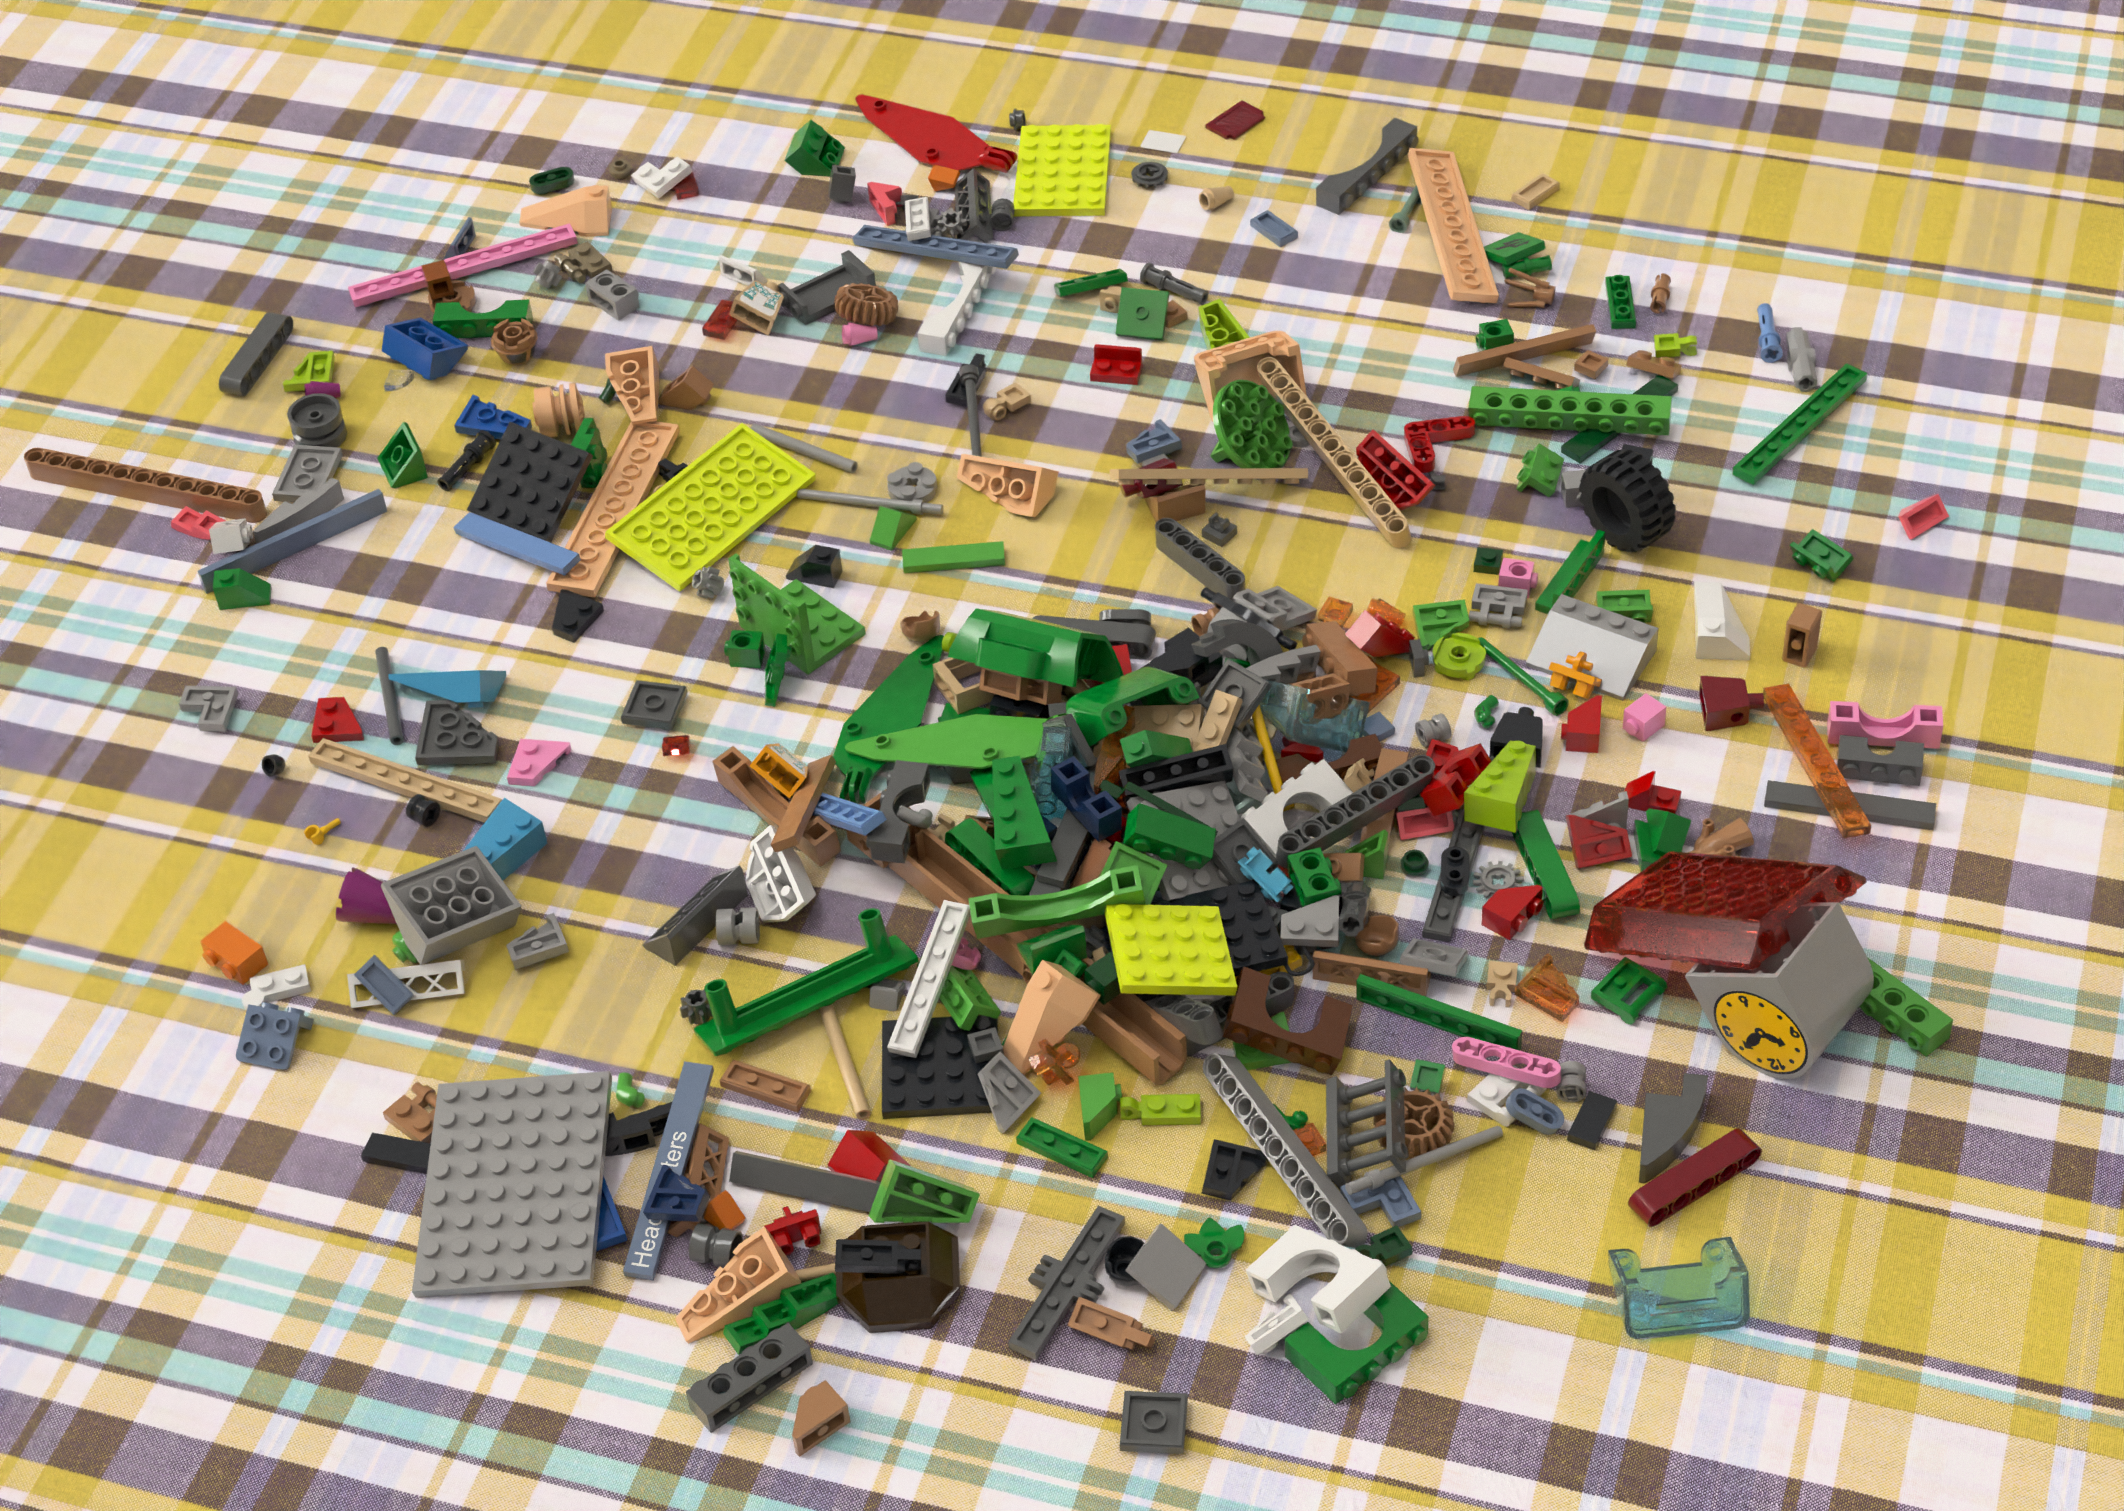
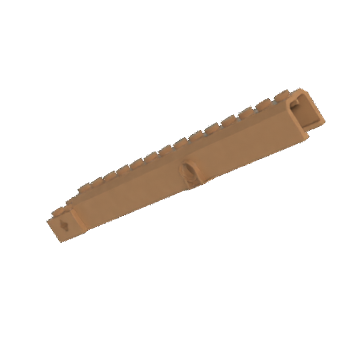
M881 793L863 806L880 810ZM909 824L911 845L904 864L873 860L883 869L889 865L890 869L940 909L944 900L969 905L968 898L993 893L1009 895L928 829L919 828ZM846 830L848 841L872 859L871 850L866 846L867 835L864 836ZM970 915L965 930L977 939ZM1047 925L978 940L1021 974L1026 984H1028L1033 975L1019 952L1017 943L1058 928ZM1088 957L1082 959L1088 965L1087 968L1094 963ZM1084 971V973L1082 974V976L1080 977V980H1081L1082 982H1084V974H1085V971ZM1120 993L1105 1005L1097 1001L1086 1021L1082 1023L1089 1031L1157 1085H1162L1178 1073L1187 1061L1186 1035L1134 994Z

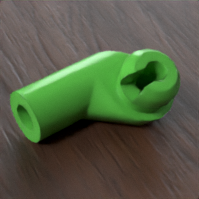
M626 1072L620 1073L616 1089L617 1100L626 1106L640 1108L645 1100L644 1094L637 1092V1089L632 1087L633 1076Z

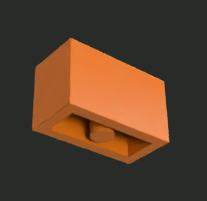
M226 921L200 941L204 951L202 954L204 960L210 966L220 968L227 978L231 980L234 978L242 985L268 965L263 947Z

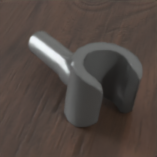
M1434 470L1428 472L1431 482L1436 485L1432 490H1445V475H1437Z

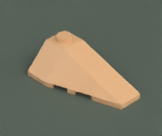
M961 454L957 478L973 489L985 494L992 501L999 503L1011 513L1036 517L1054 497L1059 471L1039 466Z

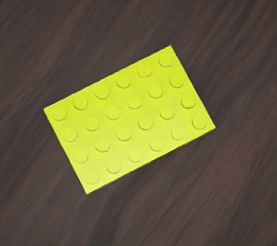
M1054 124L1050 126H1021L1013 201L1015 206L1014 217L1105 216L1111 125Z

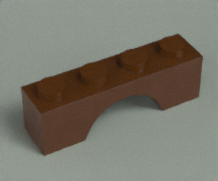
M1376 734L1350 740L1347 752L1341 758L1327 763L1344 780L1348 768L1364 758L1365 768L1368 771L1373 769L1375 776L1383 747ZM1300 754L1276 759L1282 783L1284 784L1291 777H1294L1295 780L1301 776L1300 772L1312 761L1305 759Z

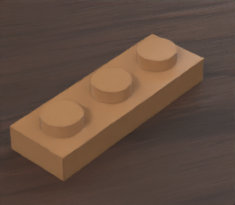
M1506 357L1503 365L1511 369L1509 373L1511 375L1523 378L1524 374L1533 376L1532 381L1545 385L1547 380L1555 382V388L1558 389L1571 385L1578 387L1580 379L1508 357Z

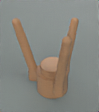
M1509 268L1508 271L1530 281L1536 284V286L1510 279H1505L1504 282L1534 291L1533 299H1537V301L1511 302L1507 304L1508 307L1544 308L1545 304L1552 305L1556 286L1549 285L1550 282L1541 281L1523 272Z

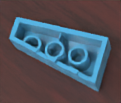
M504 798L464 850L477 846L500 878L505 880L548 843L543 822Z

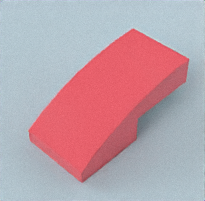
M185 506L171 521V528L192 537L211 540L209 529L216 522L226 520L207 510L200 514Z

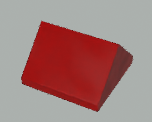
M847 1130L828 1162V1168L833 1172L880 1182L889 1159L908 1166L911 1165L874 1131Z

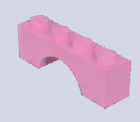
M1830 701L1827 721L1828 743L1839 744L1840 735L1866 737L1868 738V745L1895 747L1896 741L1924 743V748H1940L1943 731L1942 706L1914 705L1902 716L1880 719L1865 713L1858 702Z

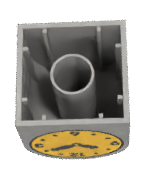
M1839 902L1746 903L1685 975L1715 1033L1726 1048L1752 1069L1780 1079L1798 1078L1810 1070L1868 997L1874 983L1871 964Z

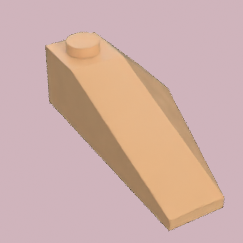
M608 185L583 187L521 208L520 226L546 230L550 227L556 228L570 224L573 231L578 232L579 236H609L612 213Z
M648 346L606 353V374L632 424L657 421L660 381L659 364L653 347Z
M1042 960L1023 994L1003 1046L1004 1056L1025 1075L1045 1057V1053L1056 1043L1060 1044L1066 1038L1065 1035L1075 1026L1079 1027L1086 1021L1101 995L1061 965Z
M765 1227L735 1248L733 1258L724 1268L719 1267L716 1270L714 1280L705 1290H699L675 1318L688 1344L723 1329L727 1324L750 1317L754 1307L780 1298L781 1290L801 1284L793 1265Z

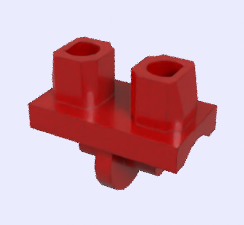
M786 1206L782 1208L784 1217L774 1219V1223L764 1226L786 1256L794 1251L792 1243L803 1240L805 1247L809 1248L821 1243L820 1234L822 1232L816 1209L804 1213L799 1211L791 1214L789 1207Z

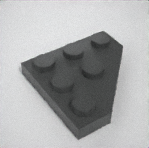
M426 701L415 756L417 765L496 763L499 749L498 736L493 732L485 730L478 720L469 713L465 714L454 701Z

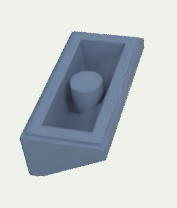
M471 217L467 218L443 260L465 254L476 236Z

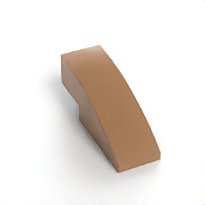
M981 667L979 690L1019 701L1030 700L1048 705L1061 702L1062 684L1041 679L1024 678Z

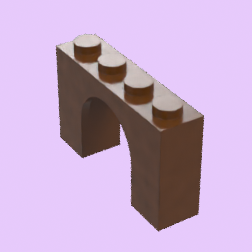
M1243 967L1236 980L1237 991L1236 995L1231 997L1222 1037L1256 1048L1264 1053H1270L1287 1059L1292 1063L1310 1067L1318 1072L1332 1075L1342 1060L1353 1005L1325 995L1316 1011L1311 1031L1304 1033L1287 1031L1278 1026L1270 1018L1266 1010L1265 1001L1271 976Z

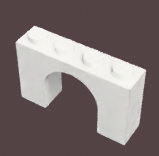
M1324 759L1316 765L1313 762L1308 764L1300 772L1301 776L1295 780L1294 777H1291L1280 787L1282 790L1279 793L1271 792L1264 798L1259 808L1251 807L1241 816L1275 858L1279 837L1289 831L1283 820L1284 807L1293 803H1305L1321 812L1353 793ZM1278 863L1271 867L1273 871L1278 867L1285 875L1288 874V869L1281 867Z
M1294 1225L1246 1269L1253 1292L1273 1302L1278 1301L1298 1281L1309 1275L1320 1272L1336 1273L1337 1275L1315 1295L1311 1302L1318 1322L1339 1333L1348 1328L1391 1287L1386 1274L1387 1269L1378 1259H1371L1360 1254L1355 1249L1344 1247L1332 1239L1328 1240L1317 1235L1312 1230H1306L1297 1225Z

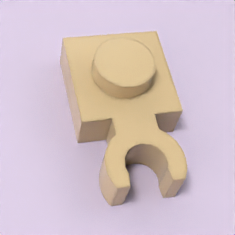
M1364 758L1348 768L1343 780L1353 793L1371 783L1372 780L1370 778L1374 776L1373 769L1368 771L1365 768Z
M1489 961L1487 990H1491L1489 994L1490 1006H1494L1495 999L1503 998L1505 999V1007H1510L1511 992H1516L1518 963Z

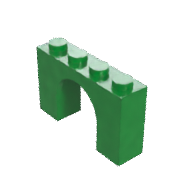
M1390 1281L1391 1287L1363 1312L1377 1325L1382 1333L1380 1338L1371 1346L1360 1350L1339 1348L1329 1342L1309 1322L1284 1339L1285 1358L1335 1405L1344 1398L1352 1397L1358 1390V1387L1368 1380H1374L1383 1368L1391 1362L1396 1363L1408 1349L1413 1345L1421 1344L1428 1336L1429 1316Z

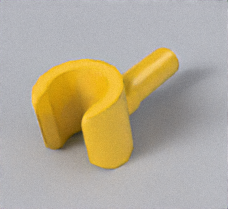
M336 818L321 828L317 825H310L304 830V834L307 839H311L313 844L320 845L324 841V835L341 824L339 818Z

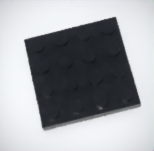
M509 422L467 511L551 543L593 455Z
M1255 880L1188 894L1183 898L1173 901L1161 900L1150 904L1218 906L1235 976H1239L1243 967L1262 971L1288 965L1287 953L1260 887Z
M978 1015L970 1031L960 1029L952 1016L931 1018L916 1058L888 1051L887 1046L897 1020L882 1021L883 1119L992 1113L978 1073L990 1060L976 1064L967 1035L994 1027L998 1033V1018Z

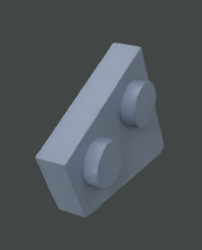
M1161 419L1155 422V428L1152 431L1144 430L1137 438L1132 439L1126 444L1127 454L1137 464L1161 454L1168 455L1173 451L1182 449L1181 439Z

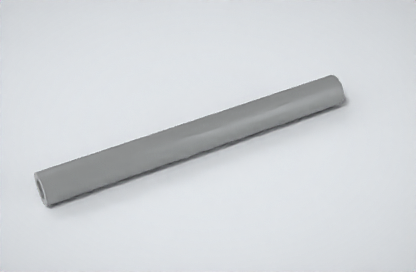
M754 423L751 426L753 431L771 443L850 473H854L857 470L858 463L856 461Z

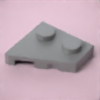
M1627 791L1618 793L1619 799L1605 805L1603 801H1600L1587 809H1581L1571 815L1626 829L1629 801Z
M1335 895L1281 915V941L1283 945L1338 947L1339 896Z
M1001 1052L997 1053L978 1073L996 1125L1001 1133H1004L1041 1094Z

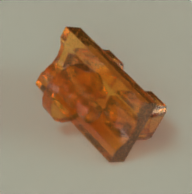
M1046 1038L1038 1042L1041 1051L1028 1057L1034 1072L1037 1075L1041 1074L1048 1086L1060 1079L1066 1085L1074 1082L1073 1076L1065 1068H1072L1079 1062L1081 1054L1078 1047L1072 1043H1064L1056 1050Z

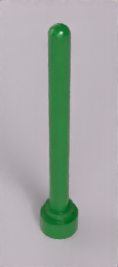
M1478 638L1480 645L1483 648L1485 647L1486 654L1542 698L1546 709L1551 714L1559 716L1565 712L1569 705V700L1560 692H1550L1486 639Z

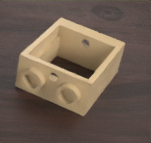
M950 657L933 664L934 684L957 714L991 702L995 694L979 690L980 683L964 689L958 682L961 678L980 672L981 667L976 666L975 663Z

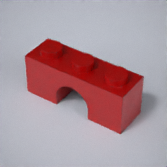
M1481 743L1456 751L1420 793L1433 816L1459 809L1464 803V792L1468 789L1467 786L1471 785L1492 762Z

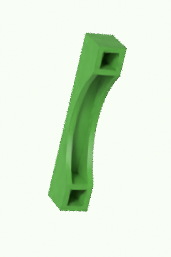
M1138 865L1109 870L1086 884L1055 893L1027 896L993 893L968 898L972 924L977 939L1105 914L1106 905H1146Z

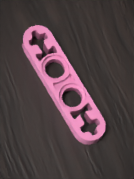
M1471 1037L1458 1038L1452 1044L1453 1060L1459 1065L1543 1088H1553L1561 1082V1066L1555 1060ZM1490 1056H1497L1500 1058L1497 1061L1486 1060V1058ZM1520 1063L1527 1065V1067L1521 1069L1514 1068L1513 1066Z

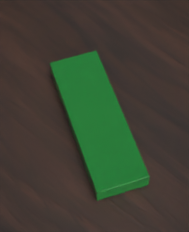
M1119 268L1054 284L1055 293L1062 297L1127 282L1128 277L1127 273Z
M1033 1117L1030 1118L1016 1137L1018 1145L1091 1178H1094L1108 1158V1151Z

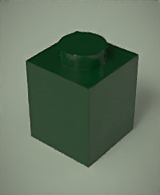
M1111 952L1086 968L1084 974V983L1101 995L1098 1001L1103 1005L1121 993L1114 957Z

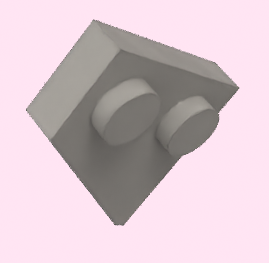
M554 913L546 916L547 923L539 929L532 926L521 937L515 938L506 945L515 970L569 952L566 940Z

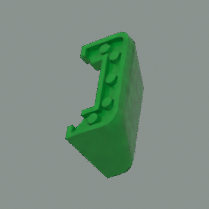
M1148 666L1074 695L1066 703L1067 714L1072 713L1089 747L1092 748L1098 745L1101 740L1125 726L1127 716L1123 708L1124 705L1141 699L1143 706L1188 705L1200 697L1194 684L1188 678Z

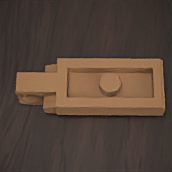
M1081 1297L1078 1298L1067 1325L1072 1329L1123 1349L1133 1350L1135 1344L1152 1349L1156 1339L1153 1335L1141 1331L1143 1324L1135 1318Z

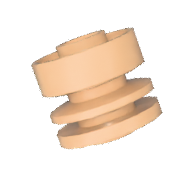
M569 383V395H566L563 384L559 385V396H554L550 386L534 388L535 402H532L535 424L539 426L540 434L551 438L558 437L559 425H564L567 435H571L572 423L575 424L576 432L578 431L585 418L582 396L577 389L576 383Z

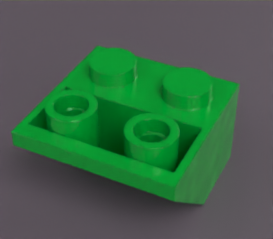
M810 120L794 134L784 161L801 175L830 177L832 165H839L845 147L820 125Z

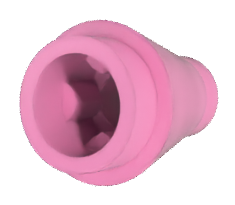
M848 322V325H842L843 344L853 346L877 340L876 326Z

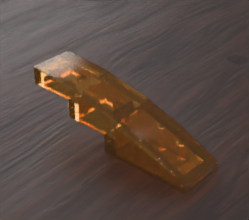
M1128 705L1123 707L1127 716L1125 726L1107 736L1103 741L1095 770L1094 792L1096 795L1101 791L1099 787L1102 780L1116 784L1118 782V772L1127 769L1120 739L1130 736L1135 728V708Z

